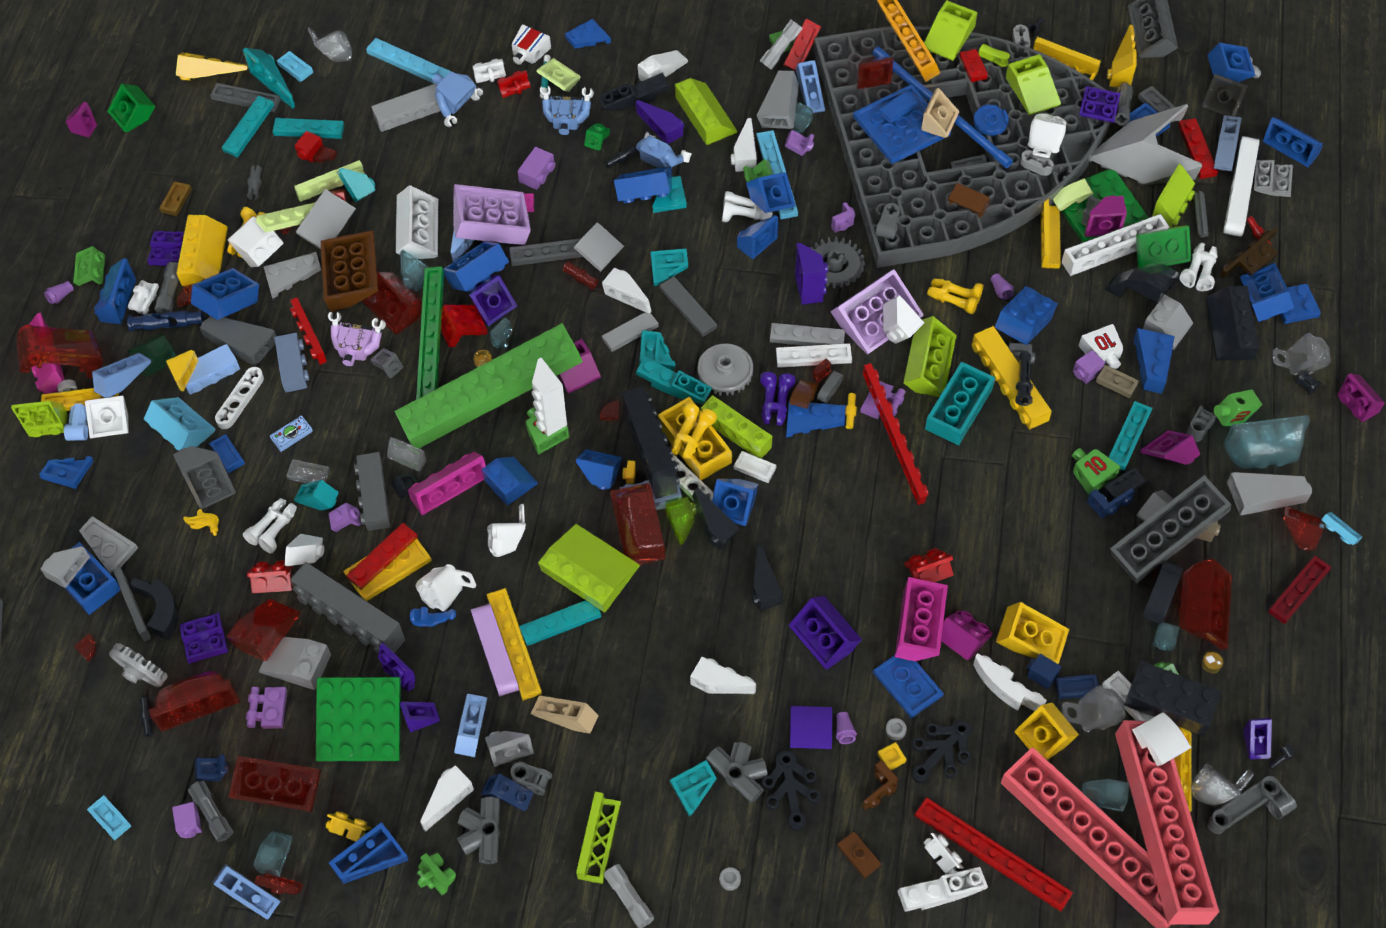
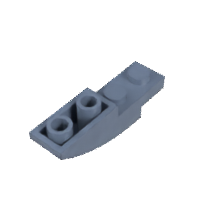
M1224 115L1214 169L1232 171L1242 118Z

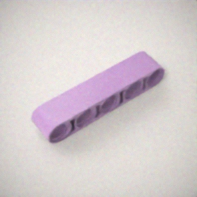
M487 604L471 609L499 696L518 691V684L491 605Z

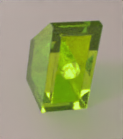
M688 497L666 504V514L679 545L684 544L695 522V514L697 513L694 503H690Z

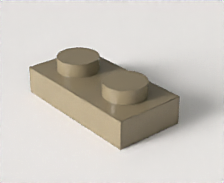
M1104 365L1096 379V383L1129 399L1139 383L1138 380L1107 365Z

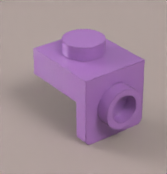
M791 130L785 147L803 156L812 149L814 135L810 134L806 138Z
M846 202L843 203L842 213L832 217L831 228L834 233L846 230L854 224L855 212Z
M345 503L328 513L331 530L337 532L349 524L361 525L359 509Z

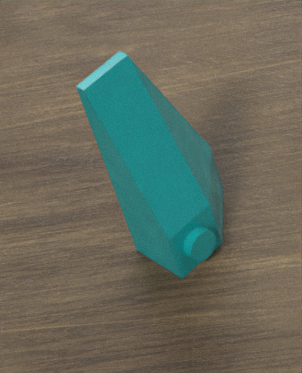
M244 48L243 53L250 73L273 93L280 96L292 109L295 108L292 95L275 64L274 58L270 54L267 55L263 50Z

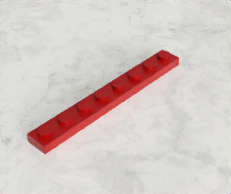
M871 363L866 364L862 372L916 503L917 505L923 504L928 495L927 487L920 480V470L918 467L915 468L913 454L906 447V437L904 434H901L899 421L892 414L893 407L890 401L887 402L884 386L879 383L878 371L873 369Z

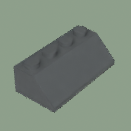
M1136 0L1128 5L1131 24L1134 27L1138 57H1164L1178 49L1168 0Z
M190 446L173 454L200 509H204L236 494L217 452Z

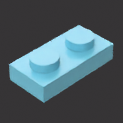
M290 51L277 60L281 68L300 82L313 73L309 65Z
M1332 512L1327 513L1321 519L1327 529L1332 532L1336 531L1341 535V540L1347 544L1354 545L1362 538L1359 533Z
M104 795L87 809L114 840L131 827L130 823Z

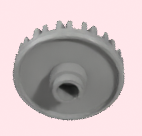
M714 345L708 348L699 358V380L712 387L714 394L719 392L721 396L722 392H726L728 396L730 392L731 395H734V391L738 390L739 393L740 389L744 390L745 385H749V382H751V377L753 376L752 359L743 348L737 345Z
M116 643L109 652V656L123 667L124 672L121 675L134 684L142 679L153 686L161 687L168 677L161 668L155 666L150 660H145L141 654L120 643Z

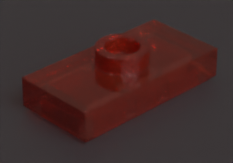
M267 873L256 876L254 883L271 888V892L277 894L286 892L295 895L302 892L303 884Z

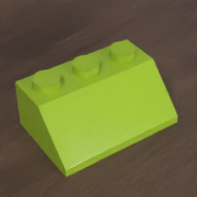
M1178 164L1158 198L1152 215L1154 217L1161 214L1170 228L1173 225L1177 226L1181 218L1179 216L1180 213L1184 214L1188 206L1186 202L1188 200L1191 201L1195 194V191H1193L1195 183L1181 164Z

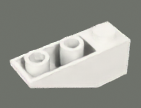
M701 657L690 676L691 685L707 693L755 694L756 683L748 676L742 677L736 674L732 668H724L711 658Z

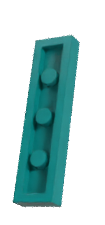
M258 95L222 146L223 152L237 158L274 107L273 101Z
M276 118L273 134L274 136L302 137L308 131L321 138L342 139L345 125L344 121Z
M1134 401L1109 455V458L1118 464L1120 470L1125 471L1152 411L1151 407Z
M585 600L521 625L519 628L526 646L598 619L601 617V613L597 607Z

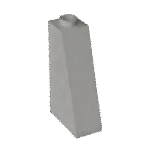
M778 71L757 114L762 128L793 129L799 87L794 71Z
M1234 472L1230 474L1227 481L1240 516L1306 503L1312 494L1311 485L1307 483L1305 476Z

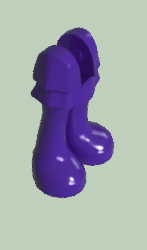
M771 372L761 374L760 382L765 388V402L762 407L763 412L761 413L764 424L769 425L771 412H777V425H783L787 416L785 414L787 412V394L796 381L793 375H780L778 400L775 403L774 395L777 376Z

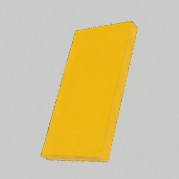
M416 539L364 589L360 590L352 582L351 584L360 597L368 601L431 562L432 559L418 539ZM362 560L344 570V574L347 575L349 572H351Z

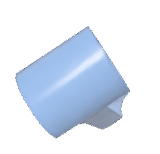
M82 404L71 406L69 423L64 427L66 441L88 439L86 406Z

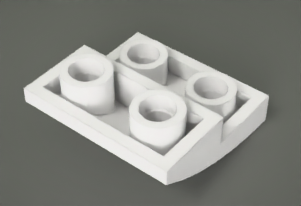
M1164 712L1132 729L1141 748H1148L1157 766L1163 765L1191 748L1183 733Z

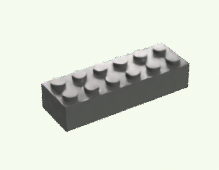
M1204 475L1111 547L1110 553L1137 584L1162 565L1164 561L1166 562L1230 512L1231 504Z
M307 562L290 579L293 590L297 594V599L302 604L306 605L308 603L319 615L323 613L331 623L341 625L346 633L356 635L361 643L366 646L368 644L371 645L378 654L382 643L395 653L405 641L401 626L397 621Z

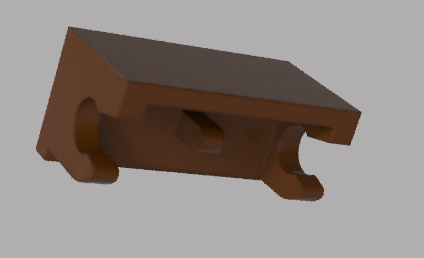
M959 183L956 184L948 198L949 204L956 203L972 210L980 218H982L989 207L990 197Z

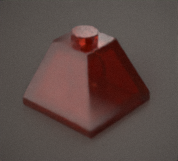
M885 56L860 63L858 67L857 89L890 84L893 57Z
M1285 506L1283 519L1295 544H1298L1299 548L1307 551L1310 549L1315 550L1324 530V523L1321 518Z

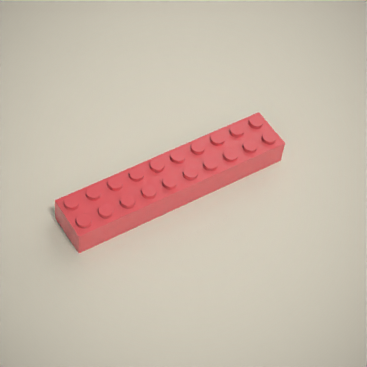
M1124 720L1115 736L1167 924H1210L1219 913V909L1174 758L1163 765L1157 766L1148 748H1141L1132 730L1146 721Z
M1032 747L1003 775L1001 784L1155 928H1169L1172 924H1167L1148 853Z

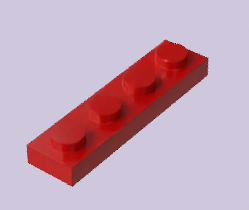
M1196 118L1179 121L1178 127L1191 159L1202 164V168L1198 173L1199 179L1217 176L1218 171L1214 169L1215 163Z
M298 298L290 300L292 304L290 311L293 318L297 317L299 320L296 323L300 332L304 331L305 333L303 338L306 345H311L312 347L309 350L313 359L317 358L320 365L326 363L324 352Z
M402 523L346 575L347 579L360 590L364 589L418 538L417 534Z

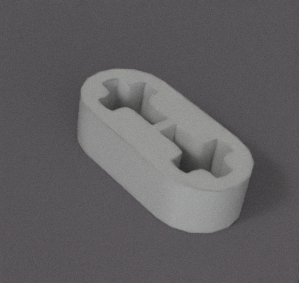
M1024 25L1015 26L1012 34L1013 42L1017 44L1023 43V46L1030 48L1028 28Z
M1031 150L1022 153L1020 163L1023 167L1044 176L1052 172L1054 164L1050 158L1033 155Z

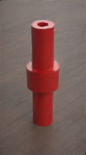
M1251 216L1246 221L1253 230L1252 233L1255 238L1260 240L1261 235L1265 231L1261 226L1259 227Z

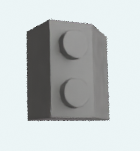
M1164 295L1147 317L1143 329L1175 336L1172 348L1175 349L1193 325V321L1181 303Z

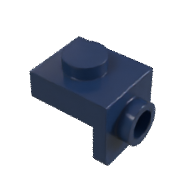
M220 754L218 758H196L195 781H221L224 774H227L228 762L225 761L224 754Z

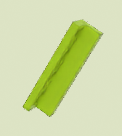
M595 792L576 874L580 880L603 884L621 801L606 799L604 794L600 792ZM603 805L615 806L614 813L605 817L602 812ZM606 823L610 831L601 838L597 832L598 827ZM602 843L605 853L597 858L593 853V848ZM597 863L601 869L599 877L587 875L589 868Z

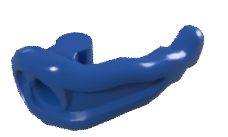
M426 607L414 608L410 611V621L418 627H433L448 619L453 620L456 617L454 609L435 614L428 613V608Z

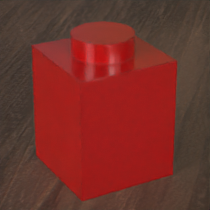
M308 131L295 144L298 157L313 162L324 148L321 137Z

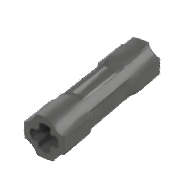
M1122 83L1117 88V93L1121 94L1114 122L1119 124V126H1124L1130 121V101L1133 95V88L1128 83Z
M169 262L166 265L163 284L154 308L158 314L172 311L173 299L179 282L176 274L178 263Z
M197 781L192 784L188 792L195 804L203 812L216 841L227 840L234 831L227 819L218 810L205 781Z

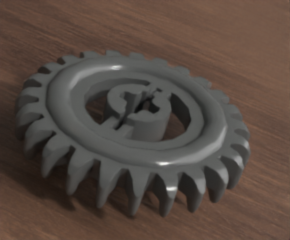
M837 236L834 242H831L830 237H828L827 243L821 239L820 245L815 242V249L810 247V249L821 254L823 259L827 257L828 273H826V287L832 285L833 288H836V285L842 288L843 284L849 286L850 282L854 283L856 278L861 277L865 265L864 255H861V249L856 251L857 244L851 247V240L844 244V237L840 243L837 240ZM848 263L847 268L844 271L839 272L842 270L843 264Z

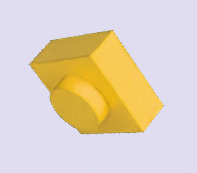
M628 461L627 468H623V479H626V485H634L636 461Z
M896 742L878 751L877 754L890 770L906 763L907 760Z

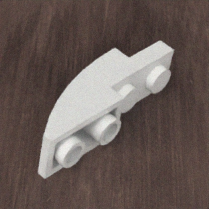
M977 653L973 664L977 673L989 689L1009 706L1018 711L1020 706L1024 705L1036 711L1041 705L1046 703L1047 700L1041 694L1029 691L1019 682L1011 681L1014 673L1009 668L1003 665L1000 666L989 657L981 656Z
M978 867L943 875L937 880L900 888L898 894L906 912L918 908L924 910L980 892L987 889L988 886L981 868Z

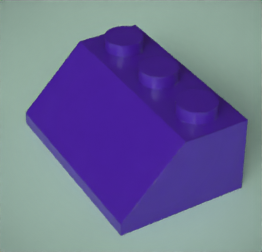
M797 243L795 278L801 305L823 302V295L826 294L827 262H823L821 254L802 243Z
M825 596L811 598L788 625L826 670L849 655L862 640Z

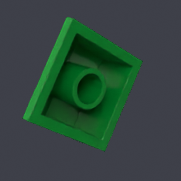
M121 84L107 112L124 132H129L149 120L155 105L138 86Z

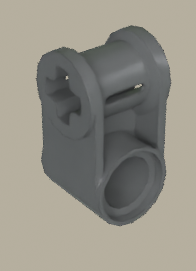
M889 203L885 205L881 219L878 222L877 236L890 239L895 238L900 208L897 204Z
M1200 405L1186 434L1193 435L1195 442H1200L1214 424L1217 416Z
M523 762L515 763L512 766V781L535 794L545 795L547 782L553 776L549 771ZM520 771L526 773V775L521 778L515 776L516 773Z

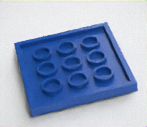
M912 84L853 112L854 119L891 164L944 139V137L922 131L923 115L928 103ZM904 92H907L917 101V106L894 122H888L879 113V109Z

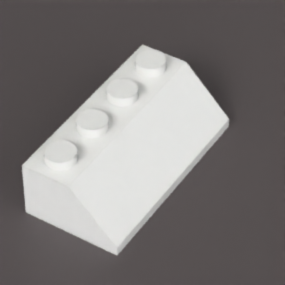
M409 185L397 195L396 253L408 259L438 257V199Z
M539 358L532 380L533 391L531 392L534 397L533 404L536 408L534 412L537 418L536 425L541 432L544 431L547 436H550L567 426L563 385L544 360Z

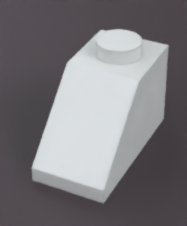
M299 534L286 546L285 565H301L305 562L308 564L315 563L324 554L323 538Z

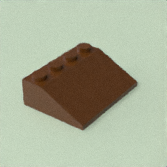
M373 230L320 241L324 301L330 312L347 309L378 292Z

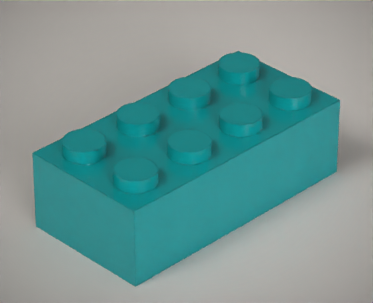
M961 362L928 415L925 430L960 445L993 390L995 377Z

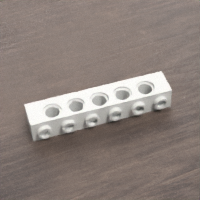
M1159 214L1065 249L1062 264L1069 275L1072 276L1136 252V234L1170 227L1162 215Z

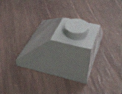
M496 731L485 737L494 767L534 754L529 734Z

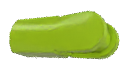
M982 44L979 49L980 57L990 60L1001 67L1008 66L1010 58L1008 52L997 50L985 44Z

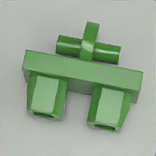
M438 853L431 856L427 854L422 855V861L418 866L420 870L417 873L421 877L418 885L421 888L426 885L430 889L435 887L441 895L445 894L448 886L455 880V872L451 868L443 872L439 869L444 861Z

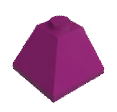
M1169 430L1140 450L1142 454L1184 465L1192 463L1200 455L1193 435Z

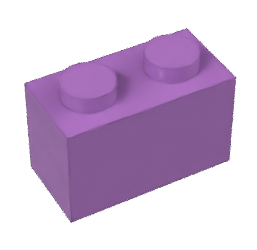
M535 147L518 170L519 182L537 190L541 184L545 183L547 175L555 168L554 155Z

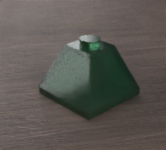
M158 333L127 350L130 356L140 353L151 359V363L141 372L144 377L168 365L167 360L176 357L172 346L162 333Z

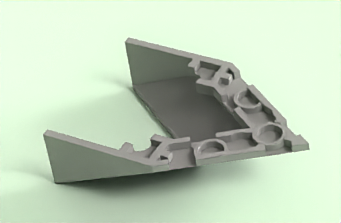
M1188 104L1130 121L1096 149L1090 162H1096L1107 170H1115L1117 174L1125 178L1130 177L1137 180V183L1141 185L1168 183L1178 164H1181L1192 180H1195L1202 168V164L1158 145L1156 134L1170 122L1182 120Z

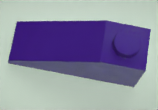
M640 100L636 101V113L664 143L670 144L683 136L684 124L673 113Z

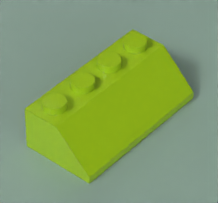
M689 78L675 84L677 101L706 145L737 133L733 123L706 83Z
M932 316L923 319L924 324L913 335L904 384L915 393L940 397L947 386L956 334Z

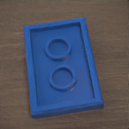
M894 655L873 670V674L911 719L943 697L944 693L917 661L896 658Z

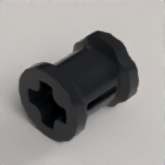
M1307 370L1295 381L1297 385L1300 384L1304 387L1309 395H1312L1322 384V382L1316 381L1310 376Z

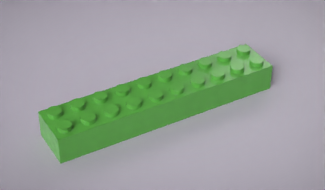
M563 323L396 410L395 413L414 449L417 450L533 389L532 380L539 358L544 360L555 376L582 363L580 354Z

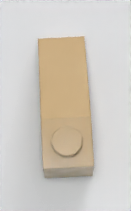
M545 696L538 697L531 711V714L573 731L591 733L598 718V715L587 703Z

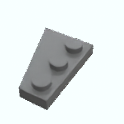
M316 252L264 266L272 298L277 297L278 293L284 289L289 290L296 282L304 281L321 271Z
M93 516L79 530L112 577L115 575L113 569L121 568L138 549L135 543Z

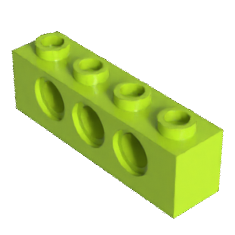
M713 395L701 407V411L709 409L717 415V419L712 425L715 430L753 456L762 459L772 448V435Z

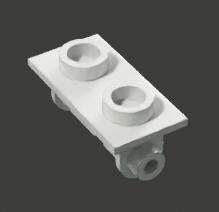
M932 833L931 835L934 839L928 838L924 841L925 849L933 859L940 855L943 857L937 864L946 875L956 873V868L964 869L961 865L962 859L955 851L951 852L947 847L949 843L943 835L940 834L938 836Z

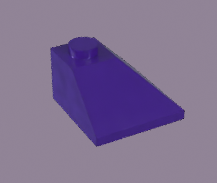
M490 275L491 277L488 280L477 284L476 288L469 294L487 326L517 307L499 275Z

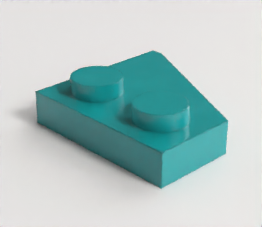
M680 176L672 177V191L668 193V196H656L652 206L653 213L687 208Z
M687 249L651 252L654 286L663 283L688 268Z
M642 330L639 365L645 356L668 369L674 370L675 362L672 361L669 355L670 351L667 345L664 344L661 333Z
M707 760L670 779V783L689 817L692 816L717 779Z

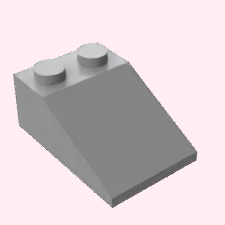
M275 636L259 669V673L315 690L317 678L322 676L331 653L327 645L313 640Z

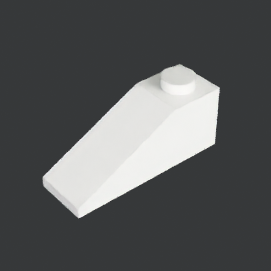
M677 50L652 55L638 64V78L644 81L662 72L666 77L686 64L688 59Z
M751 118L747 119L734 145V154H731V165H735V172L744 171L743 167L745 166L750 168L756 166V151Z
M614 268L602 282L605 294L650 314L649 300L626 271Z
M456 765L452 769L449 768L443 772L420 821L425 831L431 828L474 790L472 782Z

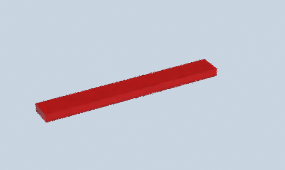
M927 797L916 811L915 817L1060 912L1072 896V891Z

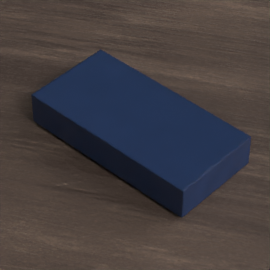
M1096 674L1055 678L1058 699L1099 696L1100 694Z

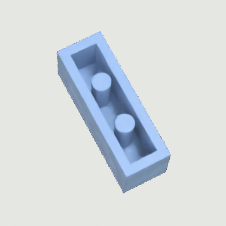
M227 344L198 358L199 361L185 388L191 395L240 370L238 362Z

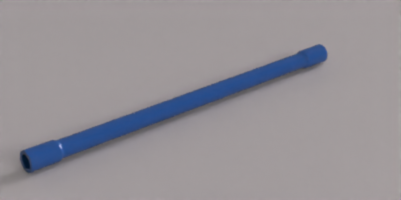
M876 47L873 50L872 55L888 66L906 83L912 84L930 102L933 96L930 90L895 62L883 49ZM959 115L957 116L954 123L994 156L1005 168L1012 164L1013 159L1002 150H999Z

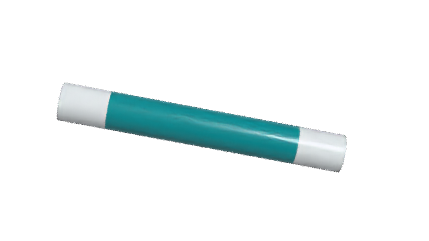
M549 55L544 56L543 65L550 61L551 57ZM542 76V92L547 93L548 79Z

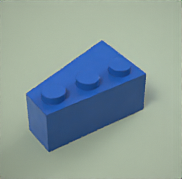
M1137 328L1133 341L1134 345H1136V356L1139 361L1143 390L1162 394L1167 381L1175 336Z
M381 822L332 859L329 864L342 883L345 884L406 862L408 857Z

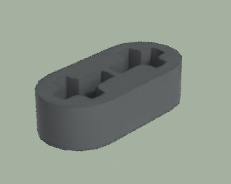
M833 371L821 388L817 399L828 403L840 386L843 375Z

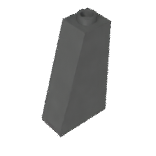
M209 316L200 326L205 339L219 347L227 344L233 355L254 367L275 345L274 337H277L272 329L224 317L216 320Z

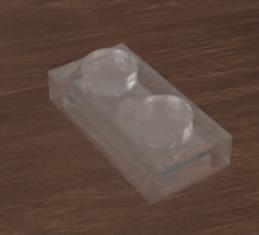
M293 459L286 476L290 480L304 483L323 480L326 483L330 469L327 466Z

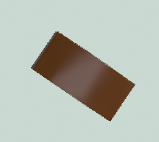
M800 380L792 393L790 404L808 409L819 384Z

